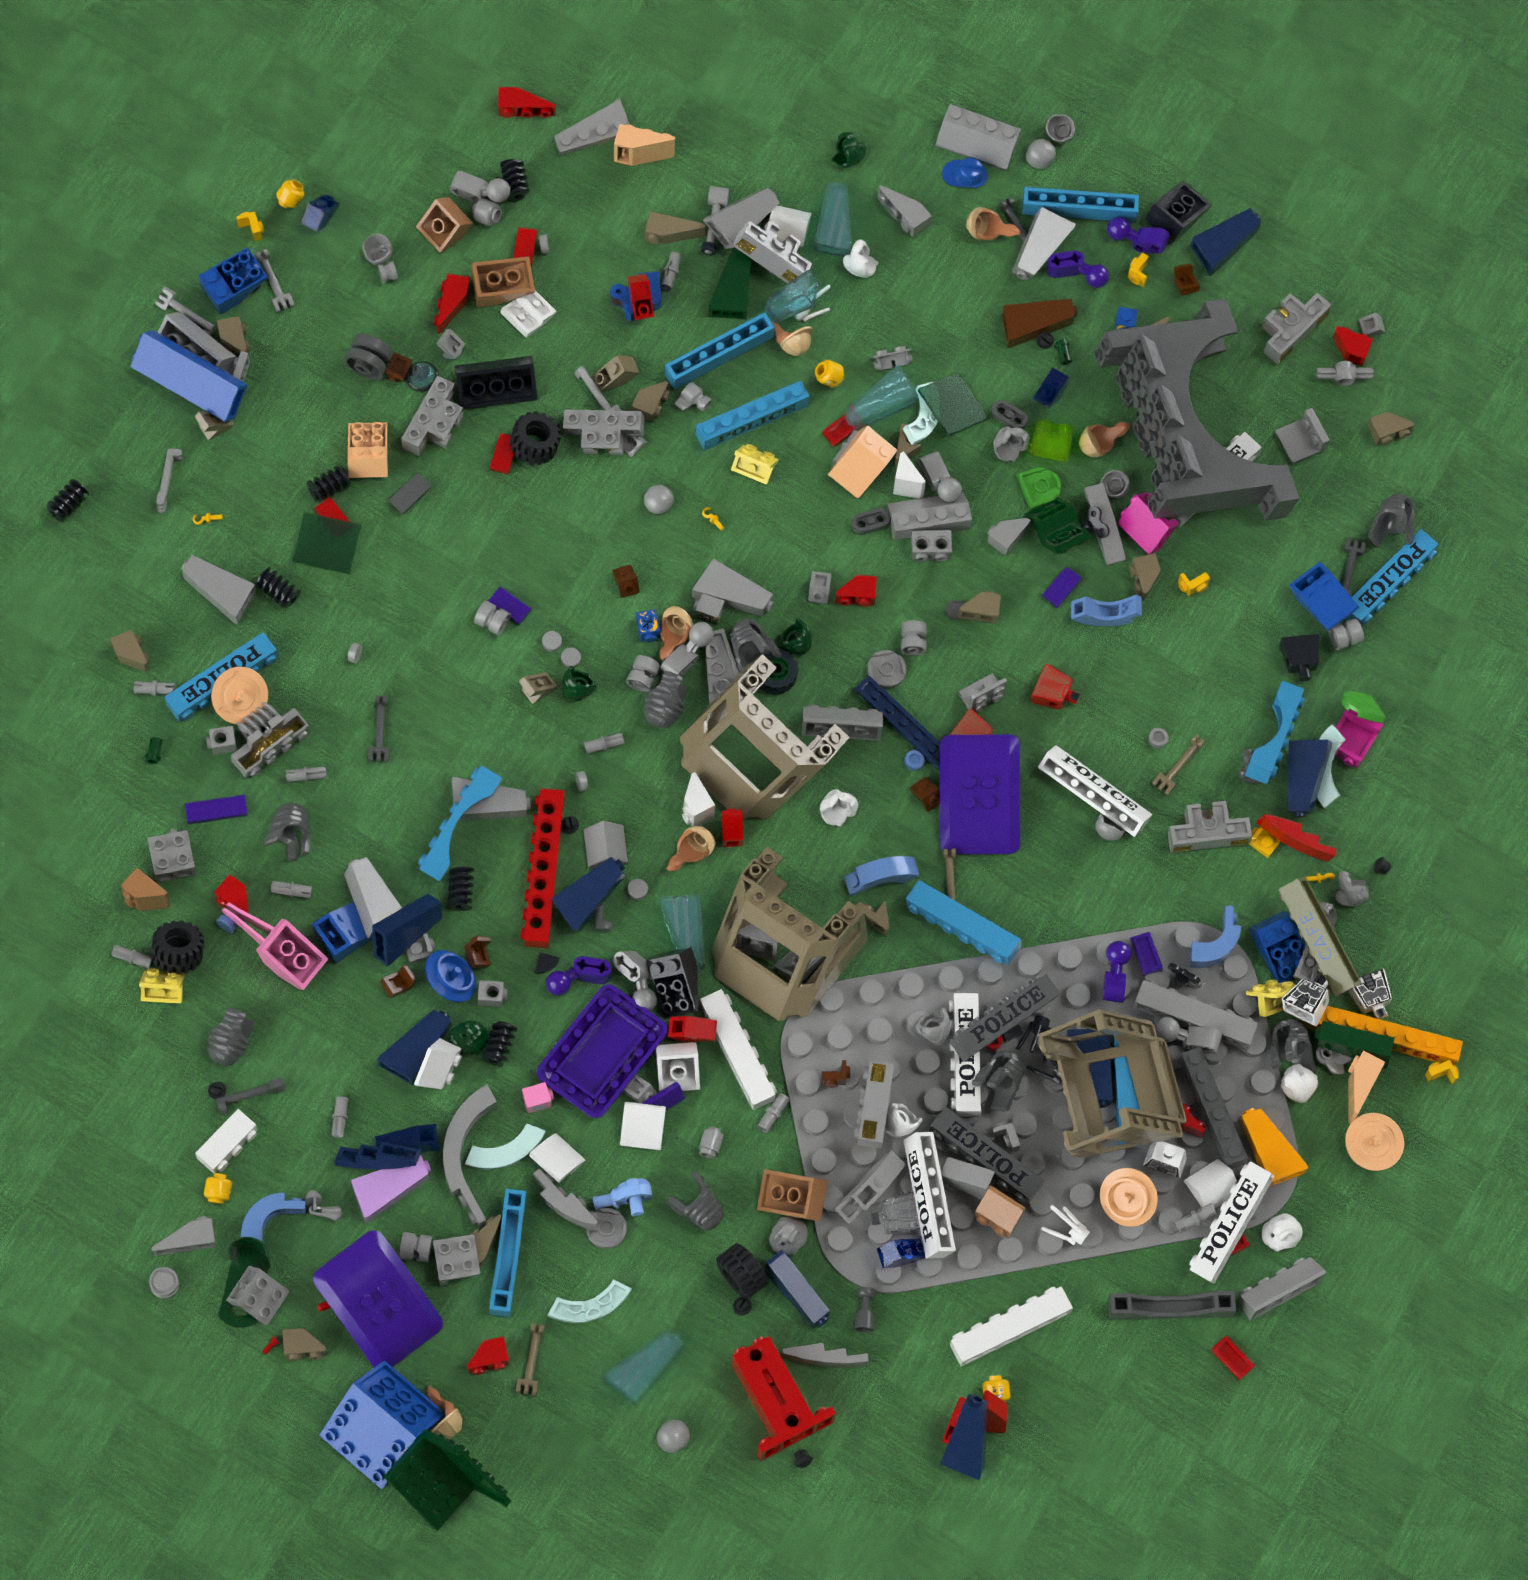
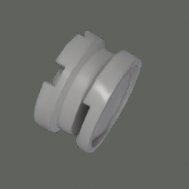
M157 1268L149 1278L151 1291L160 1299H168L179 1290L178 1276L171 1268Z

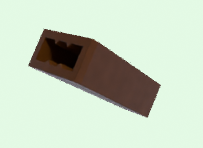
M1072 299L1003 305L1002 318L1007 348L1036 339L1042 332L1051 333L1072 325L1074 317H1077L1076 305H1073Z

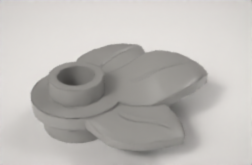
M1318 1047L1315 1051L1316 1061L1326 1065L1331 1073L1337 1075L1344 1074L1343 1064L1353 1060L1351 1057ZM1323 1052H1326L1328 1057L1324 1056Z

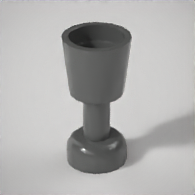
M860 1287L857 1289V1295L862 1299L861 1310L857 1311L854 1330L869 1333L874 1331V1315L869 1309L870 1299L875 1297L876 1289Z

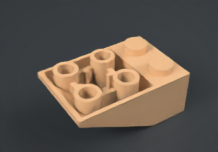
M630 124L619 125L614 142V162L634 166L675 156L674 136L668 133L653 132L650 129L635 128Z
M387 422L348 423L349 478L388 477Z

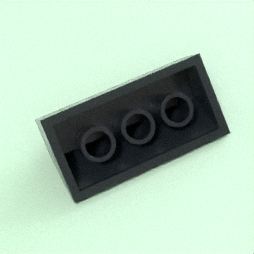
M532 356L455 366L459 401L463 409L538 400Z

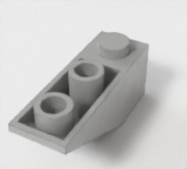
M879 186L878 200L882 205H886L889 208V212L894 219L897 218L900 221L905 232H909L913 237L931 225L932 216L920 202L884 186Z

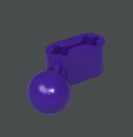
M1123 217L1113 218L1107 226L1109 237L1116 241L1124 239L1133 241L1132 247L1140 253H1162L1170 238L1169 232L1162 228L1143 227L1136 231L1131 228L1129 221Z
M1079 251L1055 253L1048 259L1047 273L1053 278L1074 276L1082 273L1086 276L1087 283L1093 288L1104 287L1110 279L1109 271L1105 266L1100 264L1090 266L1084 262V256Z
M1114 941L1106 949V957L1111 963L1110 971L1105 972L1103 1000L1123 1003L1126 974L1122 973L1123 965L1127 964L1131 958V949L1125 942Z
M586 956L577 957L574 960L573 967L568 971L557 970L551 972L546 979V987L552 995L562 996L570 990L571 982L576 979L590 983L606 984L611 979V964L603 959Z

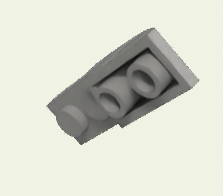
M891 1149L862 1177L863 1180L834 1209L849 1224L879 1198L906 1164Z
M540 1168L533 1173L536 1181L544 1189L540 1193L542 1200L552 1210L578 1226L595 1231L600 1229L599 1217L593 1211L589 1212L585 1208L587 1204L580 1196L576 1198L573 1193L567 1196L560 1186L556 1188L553 1184L554 1179L547 1172L543 1173Z

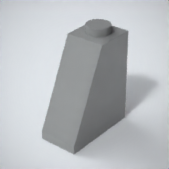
M950 1157L947 1158L945 1163L941 1162L940 1164L943 1183L980 1200L983 1199L990 1187L995 1171Z

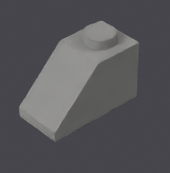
M1024 518L1000 521L997 526L993 525L989 529L987 543L1007 556L1029 529L1031 520Z

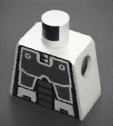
M1383 968L1359 977L1362 984L1348 991L1363 1014L1373 1011L1376 1019L1380 1020L1388 1016L1384 1007L1389 1005L1392 1000L1386 973Z
M1318 977L1314 983L1307 979H1302L1282 998L1283 1010L1317 1026L1329 1003L1328 990L1326 989L1328 981L1323 977Z
M1163 1141L1153 1143L1149 1146L1143 1166L1180 1178L1187 1159L1186 1151L1181 1147Z

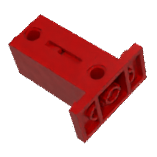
M763 1336L752 1342L753 1345L747 1348L742 1346L735 1350L731 1363L770 1436L762 1439L760 1445H758L757 1456L760 1461L833 1424L836 1417L834 1408L830 1407L827 1409L826 1406L817 1410L815 1416L812 1414L770 1336L766 1338ZM752 1358H757L759 1361H753ZM788 1423H793V1424H795L796 1426L790 1427V1426H788L787 1424H788Z

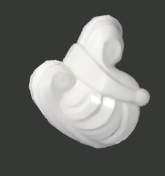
M860 239L853 245L850 255H846L843 258V265L851 274L867 278L875 273L878 261L869 256V247L865 241Z
M838 789L832 790L820 804L821 816L827 824L842 827L847 817L856 815L858 802L849 793L841 792Z
M1294 1064L1287 1068L1281 1080V1088L1285 1095L1299 1103L1307 1102L1318 1086L1317 1075L1301 1064Z
M891 1103L888 1106L885 1130L892 1137L905 1136L915 1131L923 1119L921 1117L916 1118L904 1104Z
M1284 1213L1271 1218L1270 1221L1263 1225L1262 1240L1265 1245L1279 1252L1286 1248L1295 1247L1301 1240L1303 1230L1295 1217Z

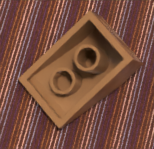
M529 257L472 263L471 278L476 307L495 306L535 293Z
M764 1169L757 1210L821 1222L828 1181Z

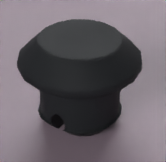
M1042 332L1038 335L1037 345L1040 348L1048 349L1052 346L1054 339L1050 333Z
M568 816L563 819L561 827L566 833H574L579 828V822L575 817Z
M1384 857L1378 858L1374 865L1375 873L1387 874L1391 868V864L1385 861Z
M221 1082L212 1083L208 1088L209 1096L213 1099L224 1097L226 1086Z
M743 1297L737 1298L733 1303V1309L739 1315L748 1314L752 1308L750 1300Z
M800 1449L795 1455V1466L800 1468L807 1467L811 1464L813 1457L808 1455L806 1450Z

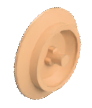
M247 667L230 668L216 679L211 693L212 704L217 714L225 721L237 724V722L244 724V717L250 719V712L257 714L256 707L263 709L262 703H267V685L262 676L253 669Z
M1367 1113L1359 1116L1350 1124L1346 1132L1345 1144L1349 1156L1357 1165L1371 1171H1382L1392 1167L1400 1159L1404 1150V1137L1397 1123L1388 1116L1380 1113Z
M1133 1168L1117 1169L1105 1178L1100 1189V1201L1105 1213L1120 1225L1129 1227L1139 1226L1147 1222L1156 1211L1158 1204L1157 1190L1151 1179L1139 1170Z

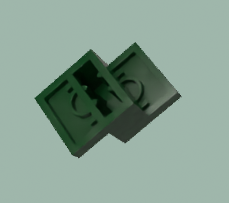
M1059 497L1025 513V517L1031 520L1030 523L1034 524L1041 545L1056 554H1063L1068 551V548L1074 545H1082L1085 543V540L1091 538L1089 531L1080 526L1074 506Z

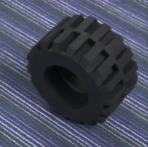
M534 411L533 414L527 412L525 416L521 415L519 420H516L510 436L509 443L512 452H516L515 456L517 458H522V462L525 463L527 461L530 465L534 463L541 465L542 462L548 463L549 459L552 460L561 441L562 435L561 428H558L559 424L557 421L553 422V418L551 416L547 417L546 413L543 412L538 414V411ZM527 435L539 436L543 442L533 441Z
M174 920L171 923H163V927L159 926L152 938V959L155 961V965L160 966L162 971L167 970V973L170 974L172 972L176 974L184 972L186 974L189 973V970L194 971L196 966H199L201 960H203L204 937L202 932L199 931L197 926H192L190 922L184 923L182 920L180 922Z
M735 1243L716 1258L717 1266L723 1277L741 1297L749 1299L768 1284L767 1276L761 1265L741 1244Z

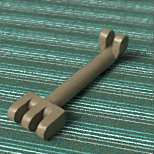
M1195 734L1191 740L1192 745L1165 776L1160 772L1151 784L1156 786L1161 781L1162 783L1158 789L1162 791L1167 786L1168 788L1164 794L1168 796L1176 786L1172 780L1206 741L1199 739V736Z
M956 848L951 850L943 849L944 859H946L947 896L955 900L954 859L956 858Z
M535 1323L531 1325L532 1340L525 1378H518L515 1393L520 1394L521 1386H525L524 1395H528L529 1387H532V1396L536 1397L539 1382L533 1381V1375L544 1325H536Z

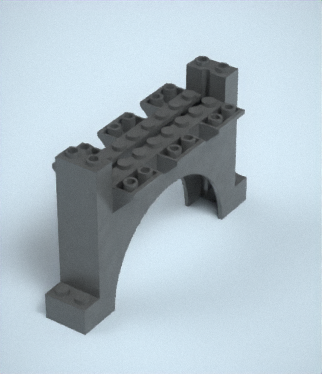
M1226 299L1205 301L1194 320L1106 331L1094 352L1095 359L1098 361L1100 368L1121 365L1115 375V380L1120 387L1122 400L1125 401L1127 408L1135 406L1138 410L1139 416L1133 424V431L1138 437L1139 448L1143 451L1145 458L1152 456L1157 463L1156 468L1151 474V482L1155 485L1156 491L1148 501V508L1152 512L1154 519L1260 504V512L1264 515L1265 521L1287 518L1300 499L1288 465L1259 464L1235 455L1213 439L1202 426L1193 409L1189 394V376L1192 366L1210 355L1225 352L1227 349L1222 337L1238 333Z

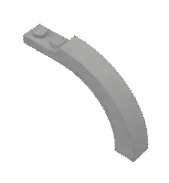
M488 1085L473 1093L457 1110L447 1129L443 1147V1165L448 1188L452 1197L461 1194L458 1198L462 1206L468 1207L470 1211L468 1216L472 1224H477L479 1229L486 1226V1218L463 1177L461 1152L465 1139L475 1123L485 1114L497 1108V1101Z

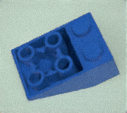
M248 247L198 275L201 287L220 315L237 306L268 278Z
M1321 562L1289 584L1296 600L1327 631L1359 609L1353 598Z
M354 902L326 914L312 924L313 932L336 963L373 939V936L367 937Z
M1282 911L1249 928L1257 949L1275 980H1278V983L1294 978V973L1305 949V944L1299 934L1296 922L1291 919L1289 912Z

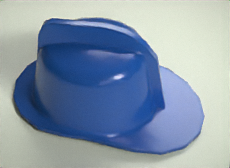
M975 158L952 160L942 170L945 182L956 187L978 188L984 185L988 177L986 168Z

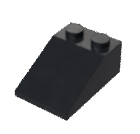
M1182 181L1153 204L1145 219L1153 227L1168 231L1170 234L1169 240L1174 243L1211 207V204Z

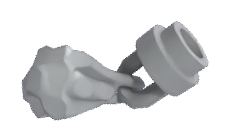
M309 1191L305 1196V1202L309 1206L311 1214L323 1216L334 1221L341 1219L343 1212L339 1206H319L322 1199L317 1191ZM316 1209L321 1210V1213L315 1212Z

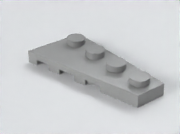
M621 100L613 102L555 135L554 141L560 156L615 140L619 125L629 124Z
M724 629L713 631L714 637L712 642L705 646L709 705L739 674Z

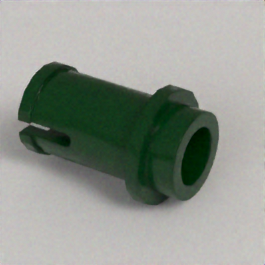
M1060 339L1056 341L1055 345L1061 365H1066L1064 357H1066L1068 364L1072 362L1069 351L1070 343L1067 342V339Z
M157 737L150 738L148 753L145 755L148 763L158 764V761L161 760L162 739Z

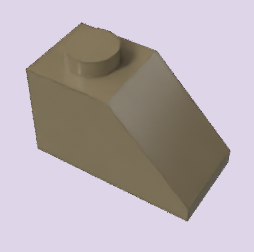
M993 591L979 593L960 607L957 618L995 624L999 617L1001 595Z

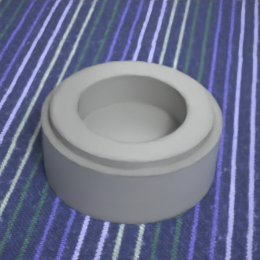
M547 234L540 235L541 253H550Z
M549 631L544 634L542 645L545 650L555 652L561 648L562 638L559 633Z
M353 643L348 652L349 662L356 664L362 654L361 644Z
M567 648L561 654V662L566 668L570 666L576 668L581 662V654L575 648Z
M1154 728L1148 736L1149 744L1156 749L1165 747L1169 739L1168 733L1162 728Z
M576 772L575 778L579 792L587 791L588 781L585 772Z
M641 879L632 880L628 885L629 896L634 900H641L646 897L648 893L646 882Z

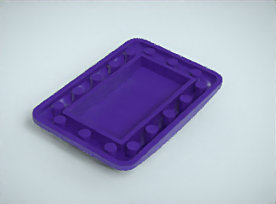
M1010 734L947 735L941 740L940 846L942 851L943 849L951 850L956 848V855L1014 854L1019 850L1020 741L1016 736Z
M612 984L603 985L537 1069L538 1079L543 1083L546 1082L548 1087L588 1116L596 1119L601 1118L668 1033L667 1024L645 1007L637 1005L634 999Z
M371 1230L313 1274L314 1285L373 1368L383 1361H386L391 1367L395 1366L436 1335L443 1327L441 1316L379 1231Z

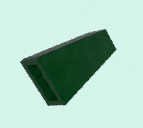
M732 248L709 303L708 317L747 320L751 258L737 248Z
M1322 1021L1321 1027H1317L1314 1037L1318 1039V1047L1351 1058H1355L1356 1055L1361 1056L1362 1052L1365 1051L1384 1061L1385 1063L1382 1067L1384 1069H1387L1395 1039L1394 1037Z

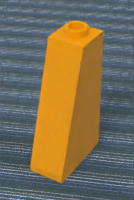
M1251 1108L1244 1111L1239 1121L1259 1167L1275 1175L1269 1187L1306 1174L1308 1166L1263 1110L1261 1108L1257 1110Z

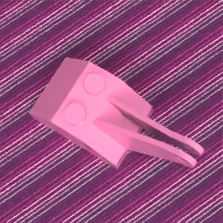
M229 902L226 906L231 911L226 908L222 909V912L260 944L256 951L262 962L277 976L300 990L306 988L328 960L319 949L286 919H281L273 927ZM240 918L255 926L262 932L266 933L268 936L264 939L260 934H258Z

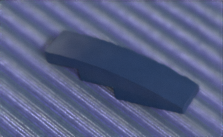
M381 1142L380 1147L361 1144L359 1150L341 1146L335 1159V1165L375 1170L416 1166L422 1150Z

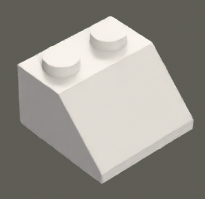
M695 772L691 774L684 798V807L682 808L684 813L682 817L687 825L690 824L691 827L701 826L714 819L715 804Z
M439 1038L428 1048L414 1085L443 1089L447 1084L450 1085L455 1075L452 1073L454 1066L457 1067L462 1058L459 1055L462 1048Z
M696 1042L659 1045L656 1048L659 1092L676 1081L681 1086L682 1091L700 1090Z

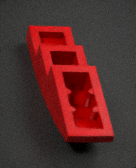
M1264 814L1257 820V824L1273 837L1308 856L1326 862L1336 856V848L1318 844L1319 836L1302 832L1301 823Z

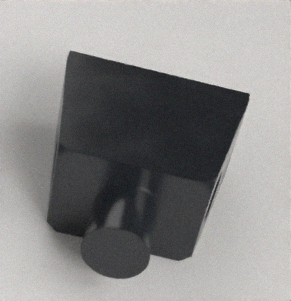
M1319 634L1282 637L1279 647L1288 672H1298L1300 681L1311 680L1310 671H1315L1319 664Z

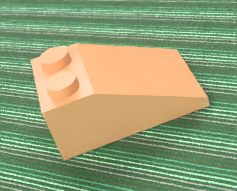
M866 426L858 431L828 475L858 499L889 463L897 449L869 426Z
M1365 1051L1362 1052L1361 1056H1355L1348 1070L1351 1073L1348 1079L1349 1124L1356 1119L1385 1063Z

